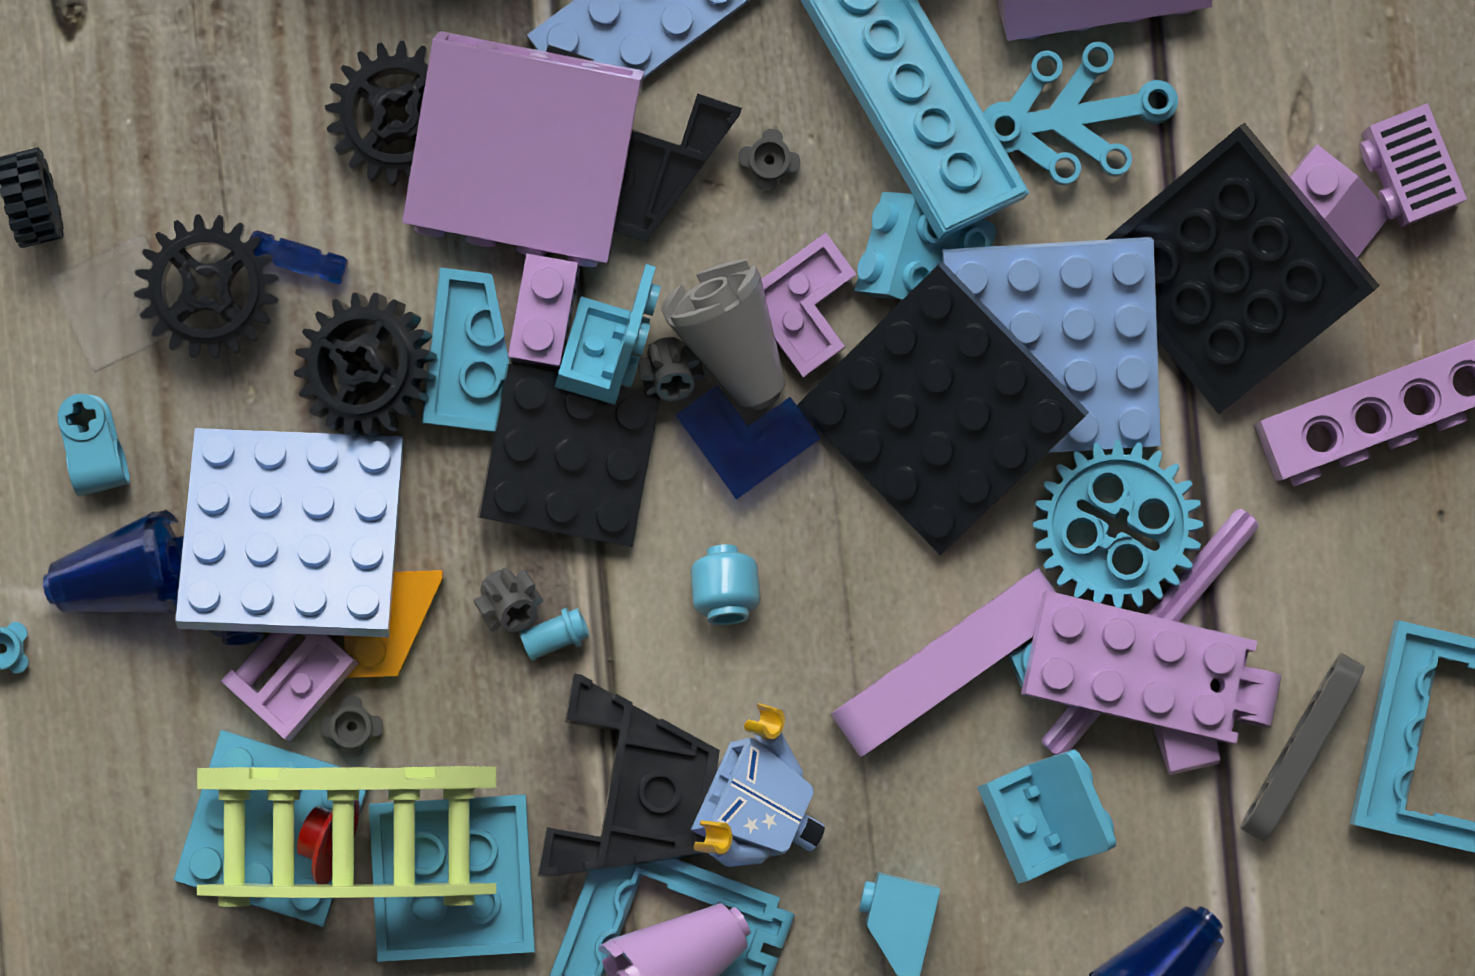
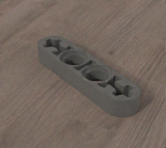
M1340 653L1334 660L1246 812L1240 826L1241 830L1262 842L1266 841L1356 688L1364 672V665L1343 653Z

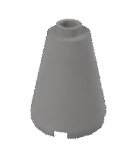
M741 259L707 268L696 274L700 283L687 292L682 284L675 288L664 300L661 311L670 327L741 407H752L754 410L769 407L780 398L779 392L785 386V378L761 275L754 264L750 268L747 260Z

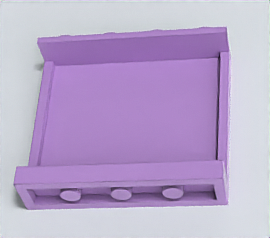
M439 31L432 40L402 223L415 225L414 231L426 236L443 237L445 236V231L466 235L465 241L477 246L494 247L497 241L517 245L516 251L524 255L532 254L545 257L547 256V251L568 255L567 261L578 262L579 266L596 267L598 261L607 263L613 248L612 239L636 107L645 71Z

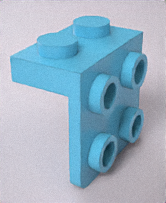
M882 192L880 202L873 211L872 230L866 251L858 263V279L854 291L870 297L902 301L939 263L943 262L942 249L992 247L996 228L993 223L981 219L938 239L913 194Z
M645 264L631 311L580 297L555 387L615 404L621 384L629 387L632 386L640 357L631 353L642 356L651 319L643 316V314L653 316L661 289L660 285L652 283L656 266Z
M1070 750L1024 765L977 787L1018 884L1036 878L1067 862L1103 853L1116 847L1113 821L1108 812L1102 807L1095 791L1090 767L1076 750Z

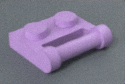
M270 633L237 671L231 669L221 681L282 738L290 742L359 664L329 635L302 634L306 639L259 692L255 689L253 683L296 634Z

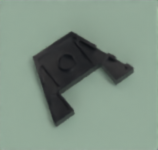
M548 45L546 50L549 53L594 61L593 58L553 45ZM697 93L681 144L632 129L614 231L647 242L738 119L742 107Z
M574 673L565 723L618 733L602 830L599 837L547 827L538 876L546 878L701 855L703 852L695 851L694 844L695 842H704L705 836L691 831V828L716 775L720 750L662 718L658 719L643 711L626 698L618 694L614 695L592 683L593 680Z

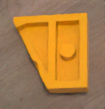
M443 570L394 572L389 637L344 635V650L359 662L346 678L400 675L412 644L425 621L435 594L443 582Z

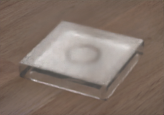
M141 234L49 277L91 369L95 373L172 337L171 331L157 338L151 334L154 327L159 323V318L141 319L139 314L151 305V301L134 297L135 291L146 288L149 284L148 281L134 274L135 270L151 269L153 265L142 254L143 249L153 250L145 234ZM166 279L165 294L168 305L171 307L176 302V299Z

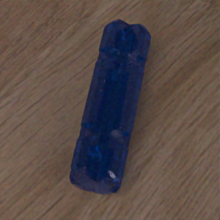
M258 230L253 231L249 238L251 239L256 236L261 238L262 243L255 251V256L271 254L274 258L273 264L275 266L311 277L318 274L321 280L334 284H341L346 276L348 260L344 256L331 252L324 255L321 249L285 238H280L278 241L275 240V236Z

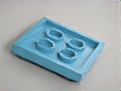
M221 730L209 768H323L342 766ZM202 789L174 881L193 887L203 884H224V800H218V790ZM250 790V800H245V883L273 884V800H267V790ZM300 790V800H294V884H317L312 877V860L297 853V841L302 825L314 807L321 806L332 811V800H327V790ZM359 790L360 813L367 790ZM250 897V904L324 927L334 898Z
M527 794L485 796L470 799V882L496 883V894L475 895V905L461 906L443 905V896L374 897L377 962L530 953L536 951ZM448 799L415 801V883L448 882ZM394 802L370 803L369 820L373 884H394Z

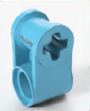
M74 394L66 398L58 411V424L66 450V462L70 480L76 495L81 497L128 485L130 483L129 469L122 445L118 440L109 405L102 398L95 395ZM82 404L85 409L95 410L96 419L89 421V431H87L85 426L76 425L74 422V416L81 414Z

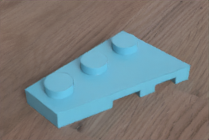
M440 267L438 270L431 331L433 337L430 339L429 351L437 354V359L429 362L427 365V371L437 377L435 381L425 383L424 392L429 396L428 401H423L421 424L494 432L506 364L509 363L493 276L488 273Z

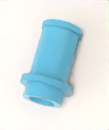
M567 607L561 609L562 615L520 631L523 645L531 661L573 643L576 647L582 646V640L590 637V634L579 608L569 611Z

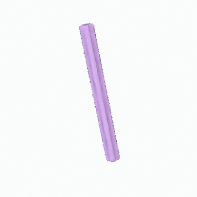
M1241 508L1235 510L1191 562L1193 564L1192 569L1184 570L1178 577L1180 585L1178 587L1171 586L1147 615L1179 622L1258 529L1259 523L1256 519ZM1069 706L1044 735L1042 744L1054 755L1070 751L1101 713Z

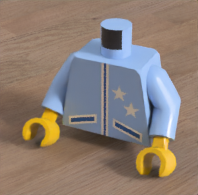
M762 703L757 704V708L760 711L759 721L756 722L748 719L744 724V729L749 733L755 734L756 739L751 737L730 742L691 828V831L706 837L704 842H695L694 850L709 853L727 867L762 864L770 856L785 854L792 842L810 852L819 844L825 831L823 823L805 814L814 790L812 785L803 778V770L782 733L785 715L779 708Z

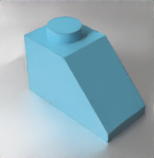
M877 872L875 883L865 881L858 911L867 913L865 923L897 976H920L941 889L935 885Z

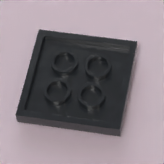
M506 364L477 518L632 547L659 409L660 397L658 394L647 395L645 390L621 386L616 403L611 404L555 387L558 373Z

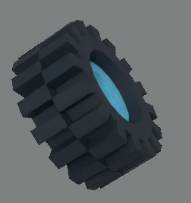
M39 147L0 156V194L4 200V210L9 218L10 229L13 231L14 239L20 248L64 237L63 221L60 217L62 213L57 201V191L53 186L54 180L52 174L49 173L47 160L44 159V154Z

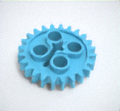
M1115 440L1112 455H1105L1101 446L1095 443L1093 446L1094 459L1087 461L1081 453L1076 451L1074 452V459L1077 468L1071 471L1064 465L1058 464L1056 466L1063 481L1060 484L1050 481L1044 482V488L1053 497L1051 501H1036V508L1048 514L1047 519L1033 522V528L1040 532L1048 533L1047 538L1035 545L1037 551L1053 552L1054 555L1045 562L1044 568L1046 571L1058 567L1062 568L1063 572L1057 580L1059 587H1063L1073 580L1077 583L1074 597L1082 598L1089 590L1094 592V602L1102 604L1105 596H1113L1114 606L1122 608L1124 596H1131L1136 606L1142 608V592L1149 590L1155 598L1161 600L1163 598L1160 587L1162 581L1165 580L1175 587L1180 585V581L1173 570L1176 567L1191 570L1193 564L1183 555L1184 551H1198L1201 547L1198 541L1188 537L1189 532L1203 529L1202 521L1190 519L1188 515L1200 508L1201 503L1200 500H1184L1183 496L1192 488L1193 483L1191 480L1176 484L1173 479L1179 471V465L1175 463L1163 471L1159 467L1162 459L1161 451L1158 450L1147 461L1142 458V443L1135 445L1131 455L1123 454L1120 440ZM1104 477L1117 479L1124 488L1122 496L1113 503L1100 502L1093 493L1095 484ZM1083 500L1112 519H1117L1121 513L1128 516L1127 526L1131 530L1159 543V549L1152 551L1123 532L1117 534L1116 538L1110 537L1109 525L1103 520L1077 508V503ZM1149 503L1162 504L1169 513L1168 522L1159 529L1146 528L1139 520L1140 510ZM1078 522L1090 523L1097 530L1096 541L1088 548H1076L1067 539L1069 529ZM1130 547L1136 549L1141 554L1143 564L1137 572L1125 575L1119 573L1114 568L1112 561L1118 550Z

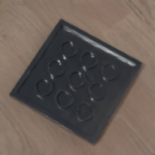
M1245 122L1104 239L1151 237L1154 240L1157 340L1218 414H1221L1380 286Z
M943 262L939 263L795 406L940 556L1089 413Z

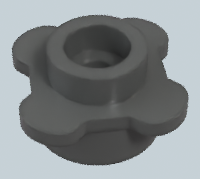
M776 129L765 130L762 138L756 141L752 147L745 146L739 152V163L753 172L757 178L756 184L758 188L764 191L773 190L777 185V180L786 173L797 172L800 167L799 155L789 151L787 145L782 141V133ZM767 155L774 157L775 161L773 164L765 163L764 159Z
M350 695L342 699L341 708L332 717H326L322 720L320 728L325 737L333 738L337 744L342 746L343 755L348 758H356L363 753V746L371 737L379 736L382 733L383 721L379 716H371L362 707V700L359 697ZM351 721L357 724V729L354 732H350L347 729V725Z

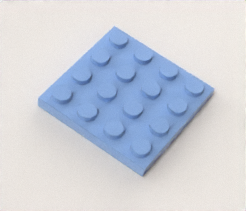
M1151 237L942 249L943 263L1089 411L1086 417L1048 453L1093 450L1095 443H1098L1102 449H1113L1115 440H1120L1122 448H1134L1137 443H1142V447L1161 446L1154 240Z
M195 428L175 620L177 628L389 637L404 452L403 436L372 437L369 435H359L354 437L348 434Z

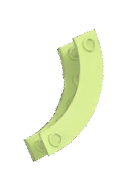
M496 767L197 768V789L218 790V800H224V884L197 885V895L218 896V906L222 907L250 906V897L364 898L443 896V905H475V895L496 894V883L470 882V799L475 798V788H496ZM388 789V800H394V884H354V800H359V790ZM420 789H443V799H448V882L415 883V800H420ZM250 790H267V800H273V884L245 883V800H250ZM300 790H327V800H332V884H294V800H300Z

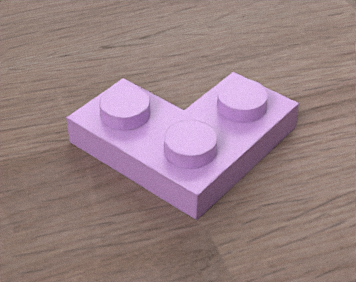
M826 232L762 278L776 343L802 378H805L845 348L816 305L856 277V273Z

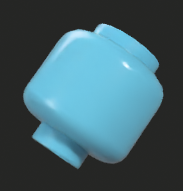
M716 545L708 548L707 556L696 560L690 570L693 606L699 614L707 616V621L715 625L738 624L748 620L749 613L758 607L761 599L758 566L751 556L738 553V547L735 545Z

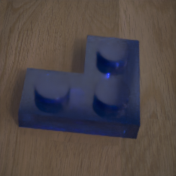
M716 385L675 415L736 500L821 440L791 397L748 427L720 387Z

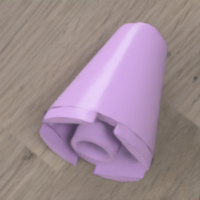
M719 903L609 939L599 946V951L610 955L601 960L608 976H720L748 948L745 937L750 935L751 931L744 916L736 907L728 910L725 905Z

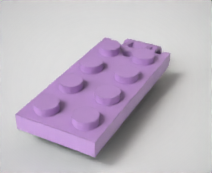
M1045 591L1041 598L1021 695L1235 744L1238 733L1232 732L1234 720L1255 726L1271 727L1282 676L1262 669L1245 667L1248 651L1254 652L1256 650V640ZM1212 679H1217L1220 683V690L1217 693L1211 690L1210 683Z

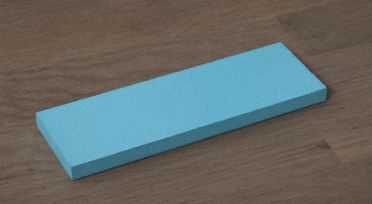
M800 0L938 239L1026 198L1030 193L918 0Z

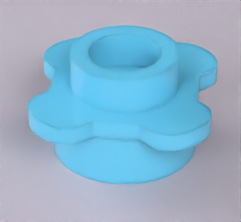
M12 622L8 627H0V644L4 643L7 646V651L0 653V670L9 669L13 673H21L29 665V659L24 654V640L28 636V631L22 623Z

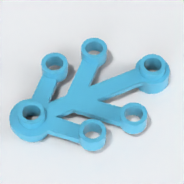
M1093 42L1083 51L1081 65L1050 109L1027 113L1044 85L1056 81L1063 68L1062 60L1055 52L1042 51L1033 58L1030 65V74L1011 101L994 103L983 113L1007 154L1018 150L1047 170L1053 182L1065 186L1072 184L1078 178L1081 172L1080 161L1071 153L1063 152L1057 154L1032 134L1053 130L1099 162L1105 174L1112 177L1121 176L1131 166L1132 155L1130 150L1122 144H1109L1083 125L1138 115L1142 120L1150 124L1163 123L1176 111L1178 105L1177 93L1169 83L1153 80L1144 84L1137 94L1078 104L1097 76L1106 73L1114 60L1113 51L1107 44ZM1100 50L1106 55L1107 62L1103 67H1094L1089 63L1088 54L1091 51ZM1042 59L1052 60L1056 66V72L1051 76H1043L1037 70V63ZM1152 92L1163 93L1167 99L1166 107L1163 109L1152 108L1148 102L1149 94ZM1001 118L1011 120L1014 125V132L1009 136L998 134L995 130V122ZM1112 151L1120 152L1125 158L1124 167L1120 169L1109 167L1106 162L1107 154ZM1067 160L1073 165L1074 173L1071 177L1062 178L1057 175L1055 165L1058 161Z

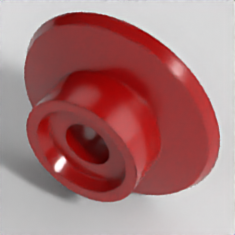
M354 800V837L360 813L358 800ZM316 806L310 811L302 825L297 841V853L312 860V877L317 884H328L332 880V811L321 806Z

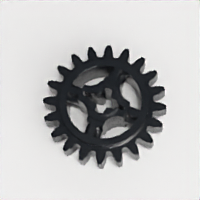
M404 41L398 43L394 56H389L382 42L378 43L377 59L371 61L364 52H357L361 69L356 71L349 66L342 65L341 70L347 80H349L348 84L331 83L329 87L336 96L341 98V101L325 105L327 113L340 117L339 121L326 127L327 132L333 136L345 135L344 139L334 148L339 155L355 151L349 162V167L356 171L368 163L367 178L371 182L376 181L383 170L387 171V179L391 187H396L401 172H406L408 178H410L414 150L404 154H388L380 150L385 144L390 145L398 139H410L416 142L428 65L426 64L428 59L427 48L421 46L413 57H408L409 53ZM394 74L415 77L410 84L405 83L402 87L396 89L384 88L375 83V81ZM361 97L369 102L374 110L373 121L370 125L371 130L363 139L359 133L356 121L357 108ZM406 103L405 111L409 116L408 120L405 123L394 120L389 125L388 123L391 118L386 111L388 107L393 105L396 108H401Z
M197 214L194 218V228L192 231H187L186 227L179 220L174 221V231L176 233L174 239L171 240L160 232L155 234L158 243L162 246L160 252L143 249L142 254L153 265L151 269L135 270L134 274L148 281L149 284L148 287L135 291L134 297L151 301V305L145 308L139 315L143 320L159 318V323L151 333L154 337L163 336L168 331L172 332L169 349L176 351L187 340L189 341L190 357L197 358L202 345L206 344L212 358L219 359L221 343L226 342L228 347L237 354L240 352L239 335L244 334L255 342L258 340L257 333L252 328L254 321L262 324H271L272 320L261 311L263 305L279 303V299L270 293H266L265 288L280 282V278L274 274H263V269L269 266L274 261V258L271 254L255 256V251L262 243L259 236L253 237L245 243L241 241L245 231L244 224L239 222L230 233H226L224 217L218 215L213 222V227L206 229L204 219L200 214ZM201 245H216L226 248L231 252L222 260L219 259L214 263L205 264L195 260L187 250ZM173 264L182 276L183 288L178 300L169 307L165 294V282L168 271ZM245 266L249 277V295L244 308L241 310L233 300L230 289L236 274ZM191 269H194L200 276L204 275L208 279L213 278L215 275L218 276L219 280L216 282L215 288L219 292L218 296L224 302L223 305H220L214 298L211 299L206 295L197 299L195 294L200 287L195 282L196 278L190 272ZM203 310H211L217 312L228 324L215 329H197L187 326L183 322L192 314Z
M355 292L352 293L350 307L341 300H332L333 317L319 311L315 313L316 319L321 325V329L318 332L312 329H303L302 333L312 342L310 348L295 350L296 355L308 360V365L294 371V376L310 381L307 386L301 389L299 396L307 400H316L309 412L320 418L327 416L325 426L338 431L344 425V433L354 437H358L363 428L366 435L379 437L381 423L387 429L399 430L398 413L412 419L416 417L415 410L410 404L413 398L420 401H428L429 396L419 386L421 382L436 380L437 376L424 370L423 367L425 363L437 359V354L422 349V346L433 336L426 330H415L422 318L411 311L405 313L406 304L396 299L391 300L387 304V298L375 292L370 297L368 303L364 295ZM374 325L370 334L364 332L361 337L352 341H343L353 331L365 326ZM392 338H394L399 352L398 369L394 363V346L391 345ZM353 356L366 359L371 363V367L378 370V374L366 371L361 367V363L353 359ZM333 361L337 367V375L339 377L337 383L341 386L339 392L333 379ZM380 388L388 389L386 393L375 401L357 405L362 396L368 397L371 392Z

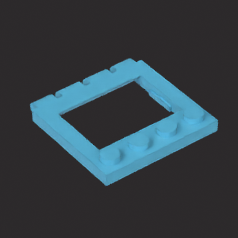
M1394 620L1349 824L1475 853L1474 821L1439 813H1433V816L1417 811L1405 810L1438 659L1443 658L1448 661L1465 663L1467 668L1475 669V638Z
M680 859L588 871L549 976H605L606 971L601 960L610 955L600 952L599 946L609 939L620 936L642 875L668 884L667 888L711 905L722 903L730 908L736 907L741 912L751 931V934L745 937L748 948L720 976H772L779 958L762 952L761 948L763 943H767L783 949L795 914L777 907L780 900L779 896Z

